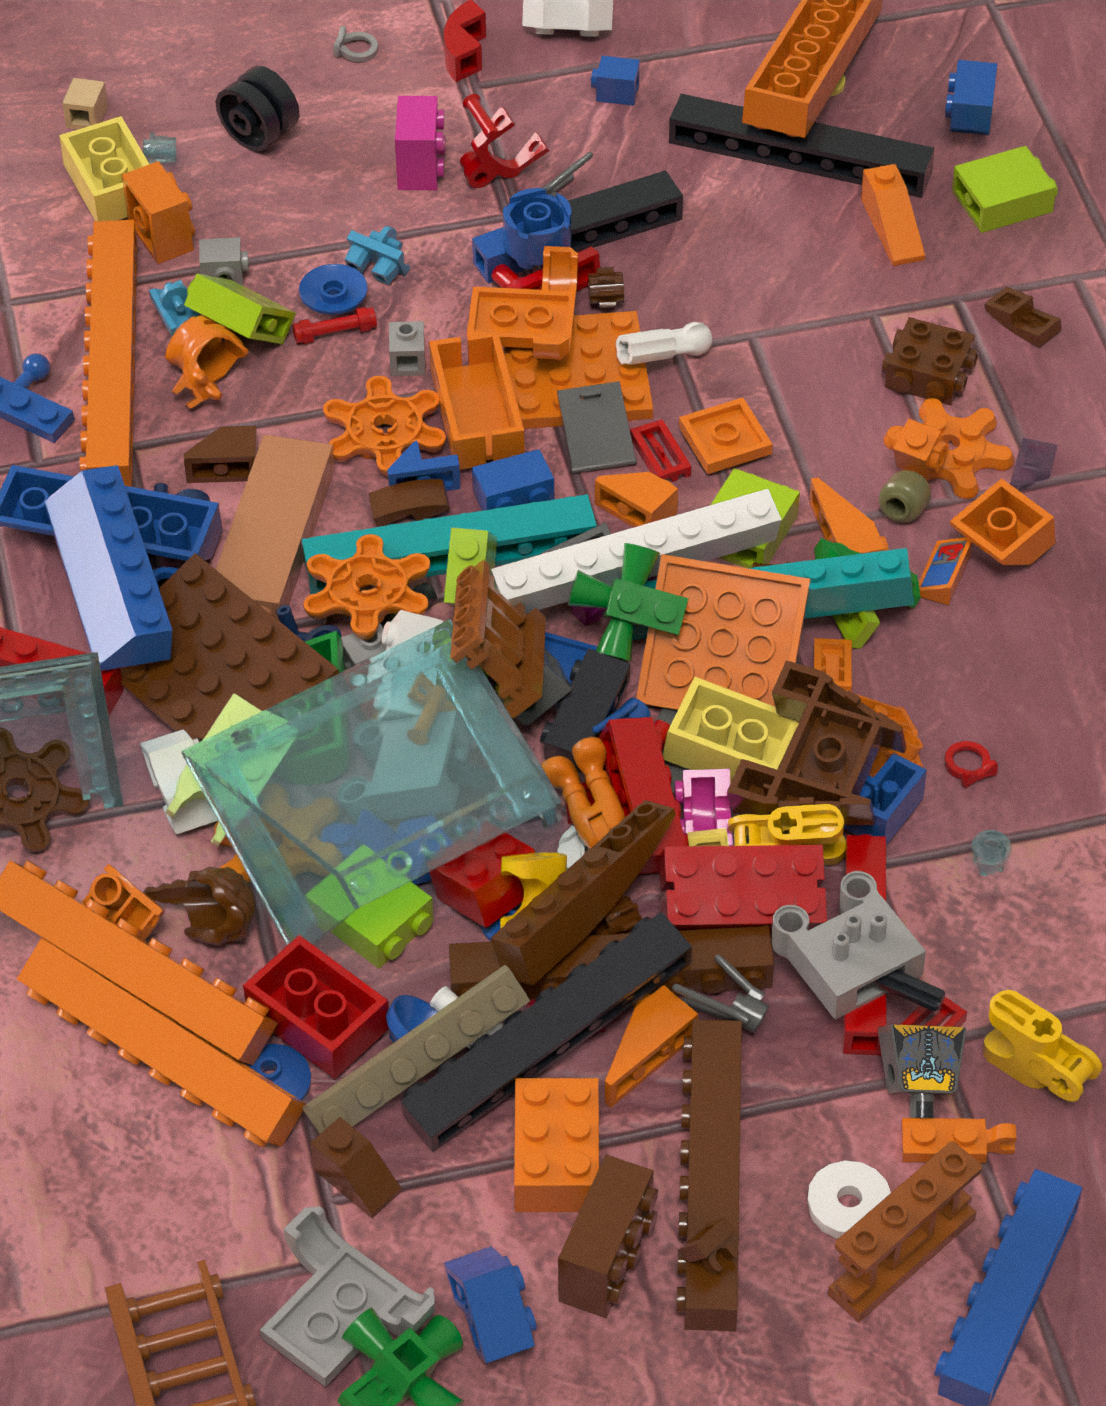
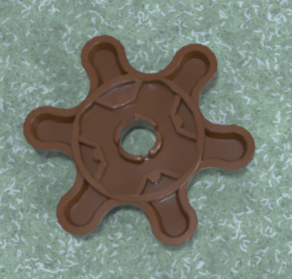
M0 727V828L7 827L10 831L19 833L23 846L29 852L39 853L46 849L50 842V833L45 825L46 818L55 813L71 816L80 815L87 809L89 797L84 790L67 787L60 783L57 778L58 769L70 758L71 751L65 742L57 739L50 740L39 751L25 753L16 747L11 732ZM19 785L24 787L28 793L27 797L15 798L12 796L9 798L6 790L10 786Z

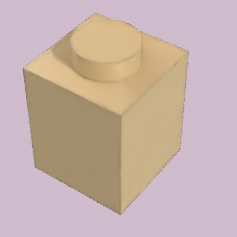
M73 78L62 103L66 128L78 130L102 122L108 108L105 82Z

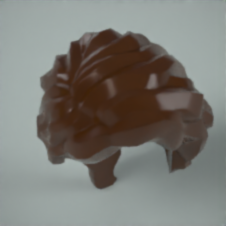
M207 867L200 871H190L186 881L177 879L171 884L162 883L158 887H147L143 891L155 901L174 905L182 904L188 913L191 925L184 929V934L192 940L198 939L215 947L223 946L228 941L244 940L249 923L254 918L256 903L253 891L247 884V880L243 878V875L230 867Z

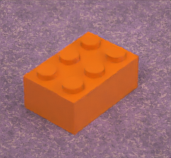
M515 1078V1212H579L599 1170L598 1078Z

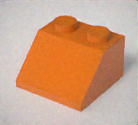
M1002 478L950 520V526L1002 565H1031L1056 544L1054 516Z

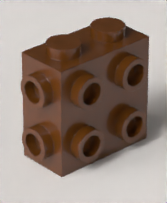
M909 317L904 329H898L895 334L893 352H887L884 357L882 372L886 373L885 388L924 399L935 398L943 404L952 406L957 393L963 394L968 380L967 371H973L977 363L979 351L974 349L975 335Z

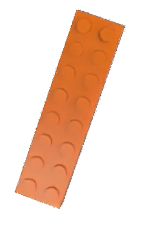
M801 0L745 88L742 123L753 125L758 129L782 132L791 137L799 136L805 138L881 12L883 0Z

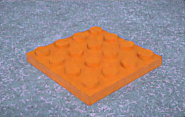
M637 311L574 315L570 352L561 360L534 359L533 348L503 347L524 429L563 426L557 390L620 381L627 420L653 419V404L646 362L622 365L617 358V348L615 345L619 335L640 332Z
M661 554L655 589L689 599L678 636L648 628L636 698L645 705L678 710L694 677L775 707L772 691L786 660L797 663L811 579Z

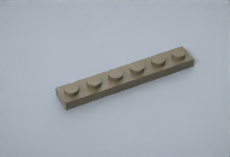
M504 965L310 1101L302 1109L320 1134L339 1117L353 1127L530 1002V999L511 970Z

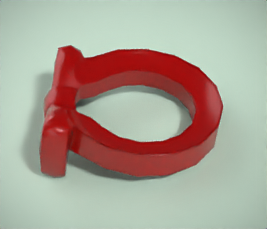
M957 742L951 745L945 753L944 765L947 771L953 777L961 779L962 786L965 788L971 786L977 780L993 777L998 773L997 762L994 759L991 760L988 750L976 742ZM960 751H973L981 757L982 767L976 770L963 769L954 763L953 757Z

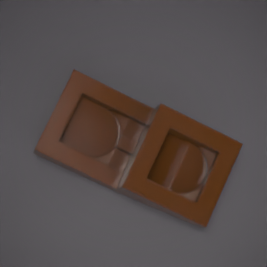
M1007 286L984 303L985 310L1001 325L1038 347L1062 330L1060 318L1035 309L1032 296Z
M442 479L403 482L369 493L373 520L378 527L411 514L416 521H420L450 510L446 486Z

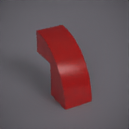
M473 0L463 3L454 10L444 27L445 65L449 75L455 82L482 70V45L478 41L486 38V12Z

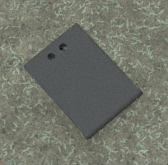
M620 381L557 390L572 474L637 464Z

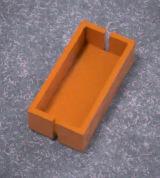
M498 331L467 336V366H462L460 337L429 341L430 371L434 388L439 397V408L451 455L458 456L460 470L486 464V460L497 461L525 453L524 428Z

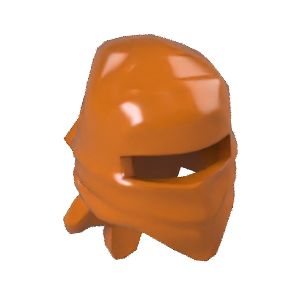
M206 316L190 317L176 329L165 353V359L171 365L178 366L183 370V374L171 392L177 394L184 388H188L194 397L186 403L189 409L209 398L213 400L221 399L223 394L218 390V386L214 382L226 375L238 358L246 357L249 353L248 349L244 347L243 342L226 326L220 325Z

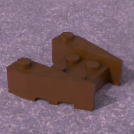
M786 660L773 688L772 696L777 714L800 722L778 770L741 759L727 790L733 812L740 815H770L777 808L785 806L831 804L836 806L842 813L844 825H874L876 819L872 801L859 795L880 746L905 754L907 748L903 728L883 713L879 712L878 714L861 702L860 697L850 690L845 691L833 682V678L823 671Z

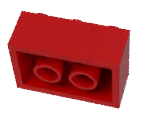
M300 935L243 985L245 1002L250 997L270 1009L266 1016L278 1023L273 1033L334 1079L388 1030L386 1022V1012L389 1009L388 1000Z

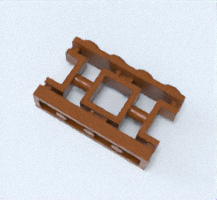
M482 560L474 567L472 565L466 567L456 580L450 658L455 663H458L466 657V665L471 670L479 665L499 684L498 695L504 699L503 709L512 718H515L542 697L546 617L536 607L528 614H525V606L521 602L513 606L494 588V577L489 573L490 565L485 560Z
M953 1141L943 1147L835 1241V1249L841 1254L838 1262L847 1271L829 1286L828 1296L858 1323L975 1221L977 1211L969 1205L972 1197L963 1188L981 1174L982 1164Z

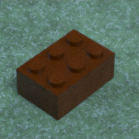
M607 1154L605 1155L558 1257L559 1302L603 1318H607L613 1304L620 1305L627 1286V1281L624 1280L628 1269H636L642 1253V1246L639 1245L644 1234L651 1235L657 1220L658 1212L653 1210L658 1196V1189L653 1188L654 1170Z

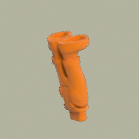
M597 737L584 738L578 741L572 748L573 758L578 768L585 775V781L594 798L595 803L592 806L572 761L562 756L551 757L545 760L538 770L541 781L545 785L562 790V796L568 805L572 823L580 839L589 849L625 818L619 798L610 784L611 781L606 771L603 770L607 751L601 739Z

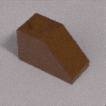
M256 425L221 426L185 452L184 466L187 483L247 481L259 449Z
M341 1117L310 1143L313 1170L369 1217H375L402 1192L400 1185L371 1142Z

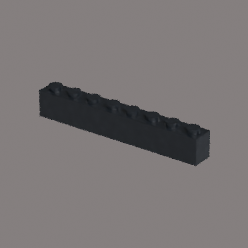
M680 94L669 118L670 144L862 185L863 170L896 164L907 187L909 196L922 198L932 174L934 147L814 122L805 138L799 136L791 137L782 132L758 129L753 125L742 123V106L691 95Z
M662 911L653 918H643L632 928L631 934L620 942L614 940L608 943L599 953V957L590 964L582 963L575 967L567 976V980L557 988L549 987L541 992L535 999V1004L524 1012L518 1010L508 1016L502 1024L503 1027L491 1036L484 1034L475 1040L470 1046V1051L458 1060L451 1058L442 1064L437 1070V1075L425 1084L418 1082L409 1088L404 1094V1099L401 1100L403 1116L432 1152L436 1151L515 1093V1078H535L692 962V946Z

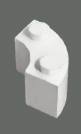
M523 0L522 26L534 27L536 34H554V29L580 30L581 36H599V31L612 30L613 0Z
M184 729L140 743L154 788H159L166 803L163 806L164 813L174 799L179 776L200 745L198 739L192 740ZM205 799L189 801L176 812L173 818L165 813L176 834L219 820V813L216 807Z

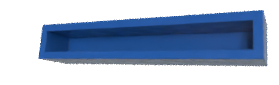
M1038 1169L1034 1170L1029 1183L1021 1181L1013 1201V1205L1018 1207L1013 1216L1005 1215L999 1229L998 1238L1002 1239L998 1250L991 1247L984 1261L982 1272L987 1273L982 1284L975 1281L968 1296L966 1306L971 1307L967 1318L959 1316L950 1338L955 1344L950 1353L943 1351L934 1372L935 1376L940 1377L937 1395L964 1406H991L1076 1216L1083 1187Z

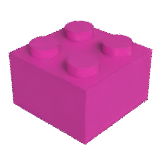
M398 96L395 129L398 190H437L438 177H444V157H439V155H445L446 138L443 132H439V130H444L445 115L444 109H438V96Z

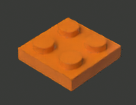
M743 397L679 417V429L707 474L772 454V442Z

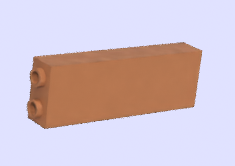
M263 435L216 570L279 621L276 610L280 606L290 604L304 563L301 539L313 536L335 470L333 444Z

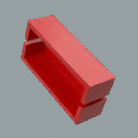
M823 845L664 847L659 856L660 892H665L661 898V911L678 931L769 926L770 933H772L773 915L776 910L785 905H796L807 912L809 916V930L827 921L825 887L819 888L825 880Z

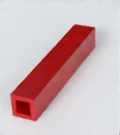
M868 834L847 835L844 876L854 871L870 874L877 883L878 893L885 901L886 837ZM886 994L843 1015V1054L882 1056L878 1027L886 1026Z

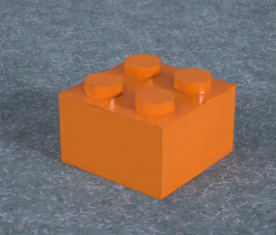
M157 161L122 174L128 220H134L136 236L157 265L194 251L192 236L195 235V228L189 215V211L193 209L188 194L185 191L181 192L178 188L172 172H166L160 162Z

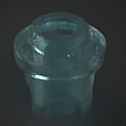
M150 132V139L143 138V154L149 159V164L157 161L162 163L176 162V138L155 136V132Z
M982 831L972 841L973 862L977 863L981 875L987 877L988 874H993L997 871L1002 873L1005 861L1010 856L1011 842L1006 835L999 831Z

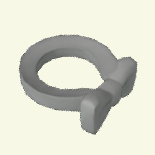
M346 26L340 27L333 47L334 57L343 56L352 62H366L376 56L378 42L375 37L365 32L347 33ZM353 40H364L371 45V48L363 53H355L345 47L344 43Z

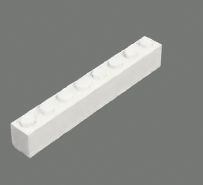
M765 489L491 569L490 574L494 577V588L513 606L521 602L525 606V614H527L535 607L540 610L568 602L577 570L610 586L615 578L622 579L624 543L635 544L660 552L648 577L650 578L658 575L661 554L700 561L725 556L775 541L782 519L769 490Z

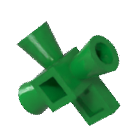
M624 543L622 579L615 578L611 586L577 570L568 606L605 608L602 618L610 619L595 651L625 662H631L633 626H644L676 636L679 635L689 598L644 586L660 552L647 547Z
M373 1307L360 1314L343 1333L342 1340L375 1362L368 1372L340 1394L337 1402L341 1406H400L409 1398L412 1399L415 1406L463 1405V1399L430 1378L440 1360L459 1352L463 1347L460 1332L446 1317L435 1315L419 1335L411 1328H408L394 1340Z

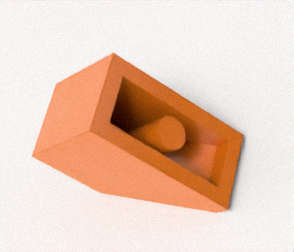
M651 472L598 476L595 479V505L630 526L638 527L675 516L678 513V488L668 480L661 479Z

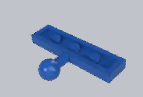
M34 353L25 358L22 365L23 373L14 383L0 377V418L55 444L75 420L73 410L27 389L33 381L45 379L50 372L48 359L42 354Z

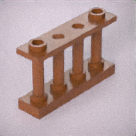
M206 1260L197 1262L200 1283L135 1301L134 1297L126 1299L122 1283L104 1287L135 1406H155L153 1398L161 1396L160 1391L226 1372L232 1393L188 1406H256L251 1384L242 1385L221 1315L217 1300L224 1299L218 1273L209 1274ZM206 1300L211 1319L145 1337L144 1333L135 1334L133 1324L140 1322V1317ZM212 1336L217 1338L221 1356L155 1374L154 1370L149 1372L145 1370L143 1361L150 1359V1354Z

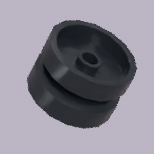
M256 65L248 69L238 77L237 81L221 90L215 100L216 112L221 124L238 144L250 151L260 152L269 147L278 139V136L294 127L300 117L298 102L288 84L276 72L265 66Z

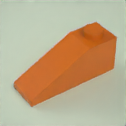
M896 164L863 170L861 201L892 266L925 260V252L907 187Z
M811 478L809 503L825 540L833 543H842L849 549L862 554L889 550L885 536L879 535L875 523L820 478Z
M663 985L653 994L649 993L638 1001L605 1079V1104L610 1108L684 1048V1035H692L693 1019H698V1013L666 986Z

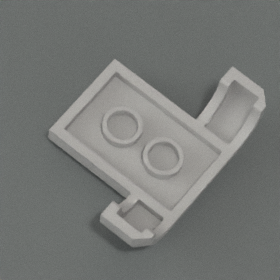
M320 1206L307 1207L283 1231L290 1250L313 1276L260 1329L261 1339L326 1387L359 1353V1350L342 1340V1335L360 1314L373 1307L386 1329L393 1334L400 1336L408 1328L416 1332L435 1312L434 1289L429 1287L423 1295L413 1291L344 1241L328 1223L323 1208Z

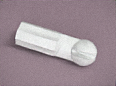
M691 322L680 329H657L619 335L615 345L617 348V358L621 364L632 365L673 358L674 355L684 353L693 356L702 355L711 347L713 337L705 324Z

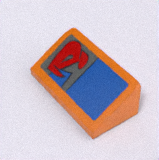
M966 537L936 542L919 580L922 598L945 605L950 604L971 557L973 542Z

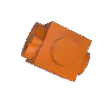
M908 418L903 430L899 428L894 434L891 448L894 451L896 467L915 471L924 478L929 479L932 472L937 473L942 468L948 454L949 444L943 442L940 430Z

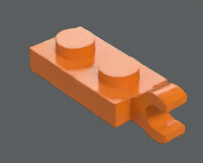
M902 1118V1162H927L951 1141L957 1143L979 1163H986L987 1152L999 1154L1015 1153V1142L1017 1140L1015 1124L1003 1123L991 1129H986L985 1119Z

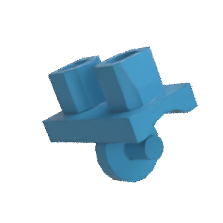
M385 226L380 233L373 230L369 237L352 230L349 233L347 240L350 249L345 258L347 266L363 273L369 261L376 264L371 271L373 277L386 285H389L398 273L406 276L410 269V266L404 263V253L400 251L403 243L396 240L397 232L395 228Z
M181 280L174 283H166L164 289L154 288L149 290L150 299L171 337L176 329L190 317L201 316L200 313L184 305L188 296V289Z

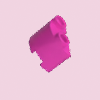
M730 769L683 770L682 780L674 782L675 799L679 801V804H682L683 819H680L683 833L726 828L728 846H733V833L728 830V820L731 818V804L727 794L730 786Z

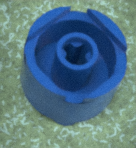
M530 188L519 191L509 198V204L506 207L504 206L503 244L506 252L513 259L517 260V264L520 267L531 269L536 265H543L544 246L571 247L572 211L570 203L564 196L556 193L555 197L546 194V189Z

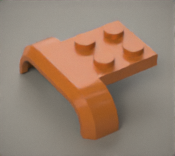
M544 246L542 290L473 286L467 336L498 331L502 347L533 348L534 359L561 360L570 352L577 290L578 253L571 247Z

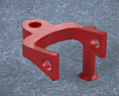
M478 94L468 95L463 100V107L470 110L482 131L471 142L473 151L466 152L460 158V165L464 168V176L471 187L474 188L486 186L497 175L505 178H514L523 169L550 151L541 136L535 132L514 159L504 160L492 154L488 150V145L514 127L515 123L502 106L490 119L480 103L481 97ZM505 118L504 122L500 126H498L500 121H502ZM539 144L538 148L534 152H532L534 147H536Z

